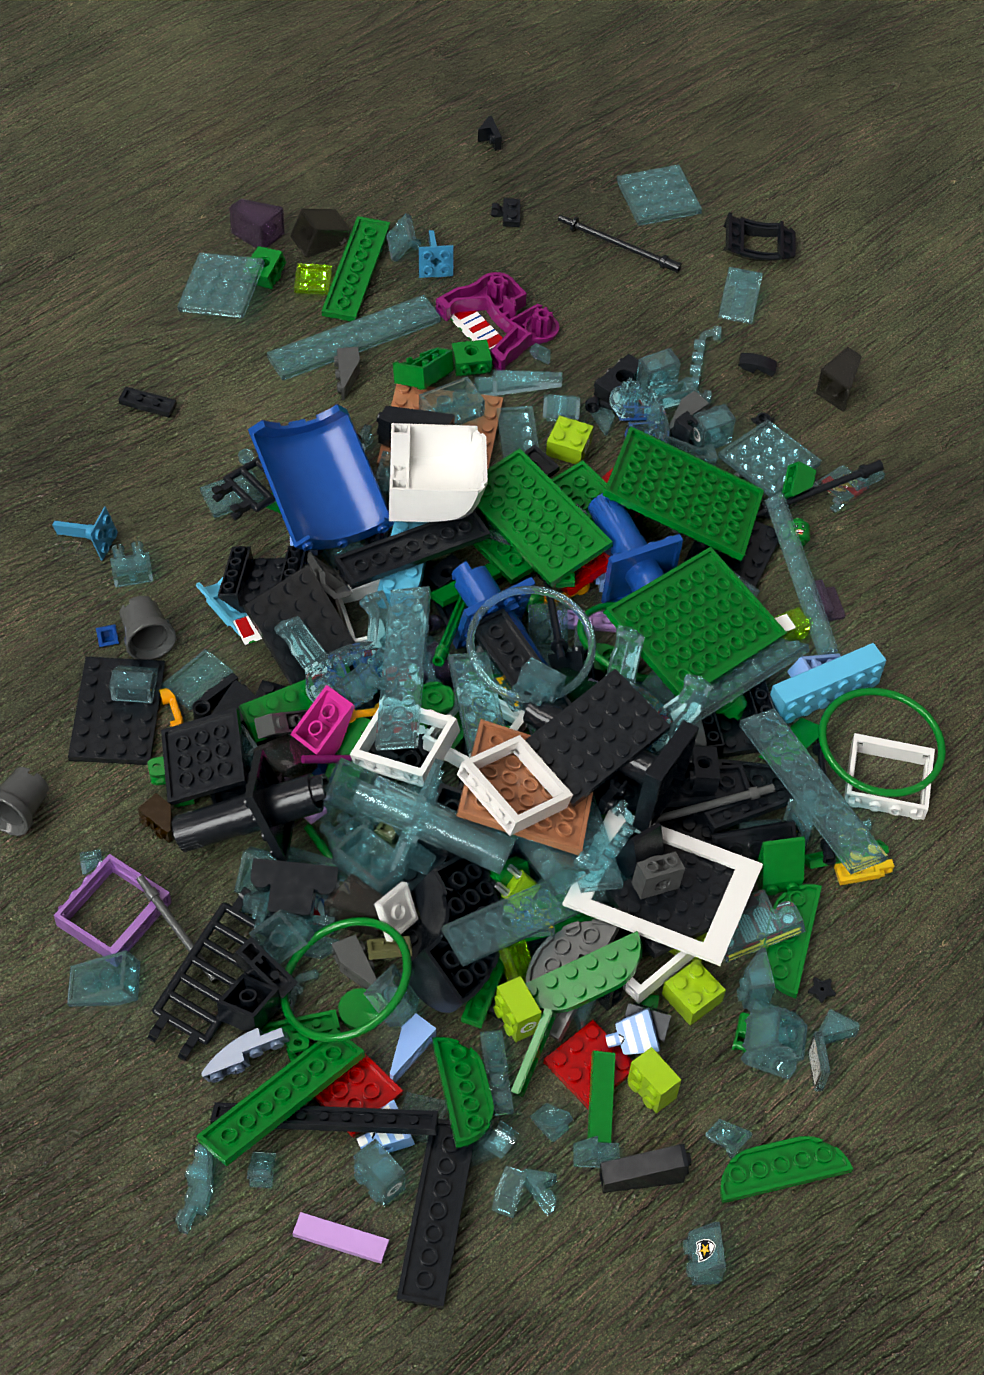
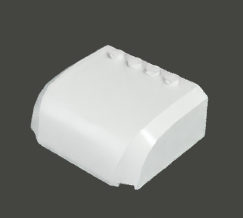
M392 423L389 521L442 522L462 519L471 514L479 504L488 482L486 436L483 433L480 434L477 426Z

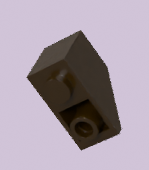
M155 793L138 808L139 821L143 826H149L154 830L155 835L159 839H165L170 843L172 841L173 821L171 804Z

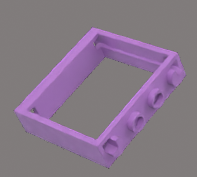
M109 854L102 862L98 863L92 874H88L84 878L82 885L77 890L72 891L69 899L58 907L59 910L54 914L56 926L112 963L118 965L158 919L161 913L151 901L111 948L69 921L112 872L145 893L136 880L142 874ZM145 877L150 885L157 889L160 893L159 897L168 907L171 904L170 892Z

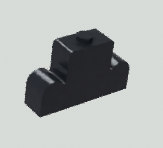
M253 858L250 877L256 890L259 892L270 891L268 911L272 916L283 917V920L296 921V918L310 920L313 918L317 893L325 899H330L337 894L340 869L335 866Z

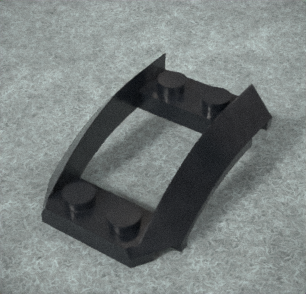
M731 212L728 213L723 226L726 228V245L722 251L756 261H778L793 259L796 256V232L791 227L789 229L786 228L784 221L764 223L744 217L739 219L732 216ZM744 235L777 237V252H759L744 248Z

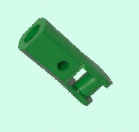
M744 1012L740 1013L732 1045L733 1051L738 1049L746 1053L754 1021L753 1015ZM737 1038H742V1039H745L746 1041H745V1042L739 1041V1040H737Z

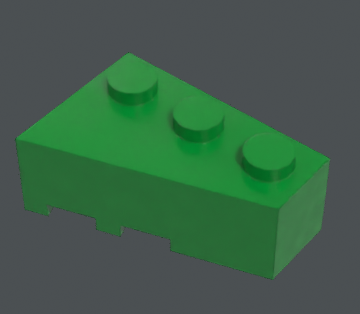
M437 347L420 353L418 358L408 357L404 363L394 362V383L417 387L419 390L427 389L428 386L436 383L454 370L452 350Z

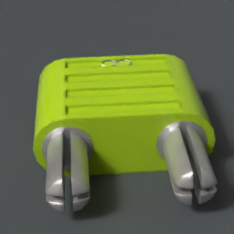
M510 864L507 870L513 875V878L506 887L501 882H497L495 888L502 893V898L516 910L522 912L536 895L540 885L523 870H518Z

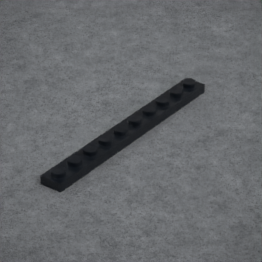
M215 1102L210 1119L211 1124L237 1103ZM303 1106L275 1129L436 1135L439 1113L438 1111Z

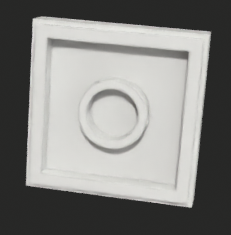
M400 882L374 904L379 920L391 925L400 934L418 920L407 882ZM383 931L386 941L392 942L394 939Z

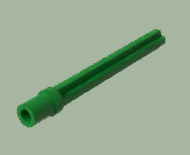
M461 596L458 598L441 642L436 647L432 660L436 666H442L450 653L449 648L458 629L463 611L467 607Z

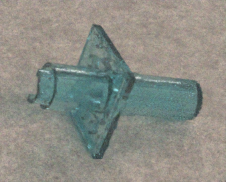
M435 759L419 794L381 776L376 778L373 785L361 780L351 804L362 808L361 813L402 831L386 868L395 871L397 864L402 865L410 846L415 847L418 839L500 875L516 839L488 826L457 817V811L435 802L439 795L436 789L444 771L440 770L443 761Z

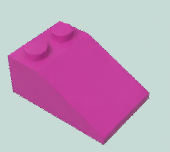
M326 685L290 735L316 755H335L341 747L355 705Z

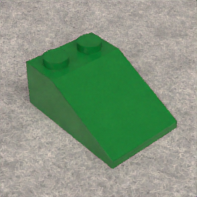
M804 836L762 843L757 862L762 863L763 866L756 880L760 895L767 894L772 896L781 892L795 891L799 889V885L803 884L805 862Z

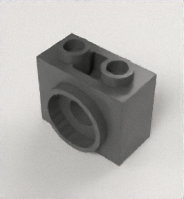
M676 851L665 855L653 856L644 861L637 862L632 884L640 899L675 890L680 887L685 867Z

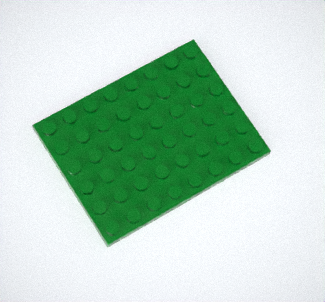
M630 426L602 496L742 561L764 489Z
M712 547L612 604L603 612L634 649L636 645H640L638 654L681 703L787 634L784 628Z

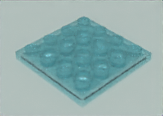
M679 164L617 176V183L638 226L697 215L702 212V208Z
M199 252L178 303V310L180 312L244 318L264 267V260L262 258Z
M768 419L719 451L718 454L721 460L752 484L762 488L764 493L771 499L782 492L788 465L800 461L816 469L821 464V459Z

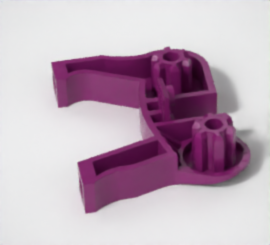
M492 272L485 274L472 284L457 287L436 298V312L445 321L450 320L451 316L457 312L486 310L495 324L507 333L490 350L492 365L500 373L504 372L507 365L517 359L528 347L548 342L559 332V323L553 317V313L549 312L547 307L542 308L540 304H536L516 315L517 310L526 306L527 293L512 277L505 273Z

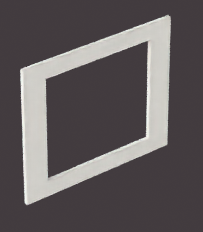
M615 808L609 810L562 905L630 932L638 931L639 935L721 966L763 864L661 826L663 843L735 869L704 942H700L592 900L625 830L629 829L641 833V831L632 827L634 815Z

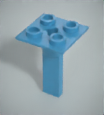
M429 230L430 246L419 247V278L453 276V245L437 246L434 230Z
M106 507L103 508L94 525L54 521L52 524L58 535L91 540L101 561L109 552L110 546L118 533Z

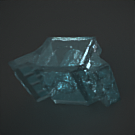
M753 998L746 1007L751 1013L745 1020L747 1027L742 1046L746 1049V1052L740 1059L748 1066L790 1079L796 1071L797 1061L804 1060L807 1024L804 1023L803 1019L796 1012Z

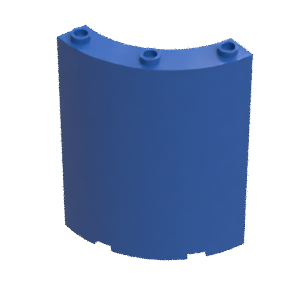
M337 404L317 414L316 419L307 422L305 419L292 421L286 426H281L280 422L261 420L248 429L295 548L303 549L304 551L335 547L341 549L377 533H385L389 530V527L394 525V522L389 521V509L346 408Z

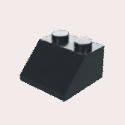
M658 822L632 837L613 857L612 861L627 880L633 877L637 862L664 854L661 824Z

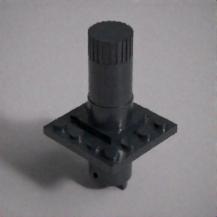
M256 750L251 761L252 766L249 772L248 784H246V793L174 816L172 830L175 841L183 852H188L234 837L261 831L263 840L267 841L270 847L271 856L276 858L277 861L287 862L295 820L323 812V799L327 795L324 792L323 785L328 784L329 779L325 774L314 776L309 773L279 782L264 750Z

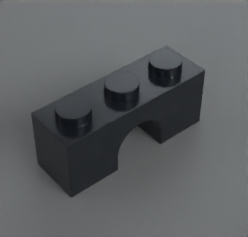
M627 354L624 358L619 359L614 367L609 368L606 374L595 381L594 395L598 396L601 400L614 403L612 401L613 395L616 392L622 394L623 383L621 382H627L632 386L644 376L645 364L632 355Z

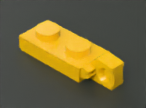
M875 856L834 865L840 885L879 879L884 877L885 874L893 872L894 868L892 859L880 861V858Z

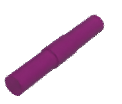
M302 755L301 757L303 764L351 763L352 761L350 755Z

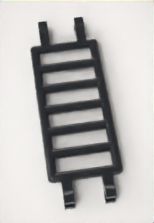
M259 457L224 476L223 480L225 483L221 486L217 485L211 488L214 493L212 498L216 502L221 501L226 494L232 491L243 500L239 504L236 503L230 506V509L233 511L230 515L235 521L250 509L259 512L276 502L274 494L272 495L249 472V470L257 466L265 474ZM242 475L266 499L256 503L234 479Z
M246 887L242 889L232 906L226 902L221 903L152 1008V1013L159 1017V1019L150 1030L147 1039L155 1043L167 1023L171 1024L190 1036L177 1056L183 1061H186L197 1041L204 1045L210 1043L222 1021L219 1020V1013L214 1016L176 993L175 989L180 982H183L216 1003L222 997L219 993L186 974L192 964L230 987L236 981V979L198 957L203 946L242 969L232 959L234 954L209 940L214 930L240 945H243L248 940L220 922L224 914L228 913L266 936L261 944V947L266 952L277 936L276 932L269 929L277 916H272L269 912L261 924L240 911L252 892ZM244 971V973H243L244 975H247V976L251 977L249 974H247V973ZM168 1000L174 1001L210 1023L211 1025L206 1033H201L163 1010Z

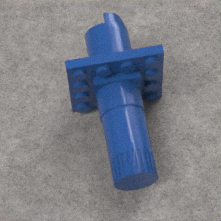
M602 493L594 498L588 506V511L595 524L613 541V546L609 548L612 556L608 559L601 602H618L677 567L683 539L678 534L647 544L626 507L602 496Z
M467 561L460 564L452 572V579L456 581L454 587L468 608L463 611L453 641L455 648H466L476 640L469 630L470 624L504 608L556 680L552 670L521 622L536 584L533 578L530 577L501 591L486 566L471 569Z

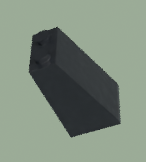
M386 406L382 412H379L376 419L378 422V443L391 447L392 423L454 425L455 415Z

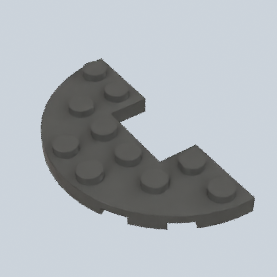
M599 919L585 922L577 921L562 927L561 931L553 936L550 935L536 950L529 964L525 983L612 943L620 927ZM578 1008L564 1013H556L557 1016L549 1035L561 1042Z

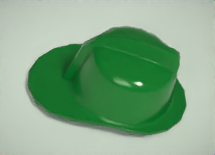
M740 680L729 683L721 691L717 701V714L722 713L729 719H741L743 710L747 706V700L742 693L743 684Z

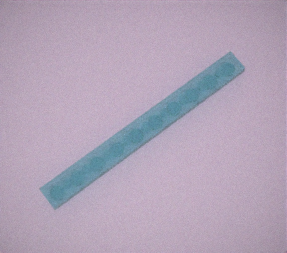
M779 492L765 500L817 654H834L839 651L786 498L782 492Z

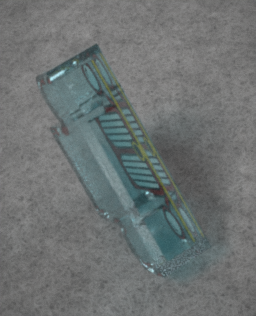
M765 890L752 893L760 902L759 906L741 916L724 956L725 962L729 963L806 932L804 921L796 905L791 901H784L774 909Z

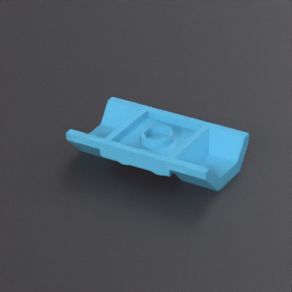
M223 577L218 583L204 587L200 582L196 583V587L207 598L206 602L228 627L231 626L239 635L233 621L248 615L247 613H240L218 598Z

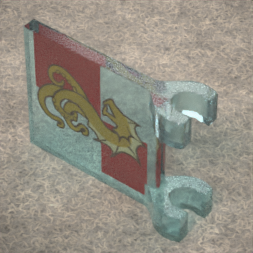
M842 465L821 479H815V483L810 489L850 474L852 471ZM857 478L827 490L834 497L832 502L835 503L830 509L835 513L838 512L846 503L868 490L870 486L862 479Z

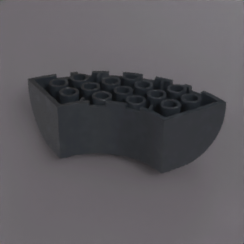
M477 845L432 869L410 892L420 913L423 934L420 950L412 961L409 985L424 1003L444 1013L454 1012L471 1000L488 981L498 963L500 945L504 937V925H502L501 917L503 914L501 898L498 899L495 888L496 881L490 877L488 871L490 867Z

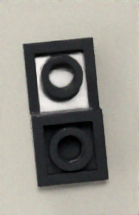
M741 353L738 366L751 373L758 369L772 377L776 372L777 361L759 354Z

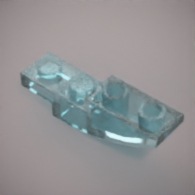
M502 1030L480 1032L482 1060L494 1104L493 1116L513 1114L514 1108Z
M200 1143L195 1148L193 1164H189L185 1172L189 1187L184 1199L186 1203L183 1209H179L175 1219L179 1232L187 1235L196 1214L206 1216L213 1192V1155Z

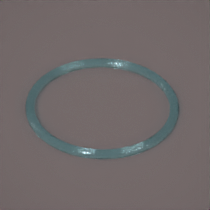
M520 586L499 592L481 605L470 622L466 647L474 672L487 687L505 698L530 703L535 696L546 701H552L576 689L587 677L594 663L596 638L589 618L572 599L549 588ZM539 594L554 598L569 607L582 622L588 639L587 658L580 673L561 689L540 695L515 693L495 683L484 672L478 662L474 640L480 620L496 603L515 595Z

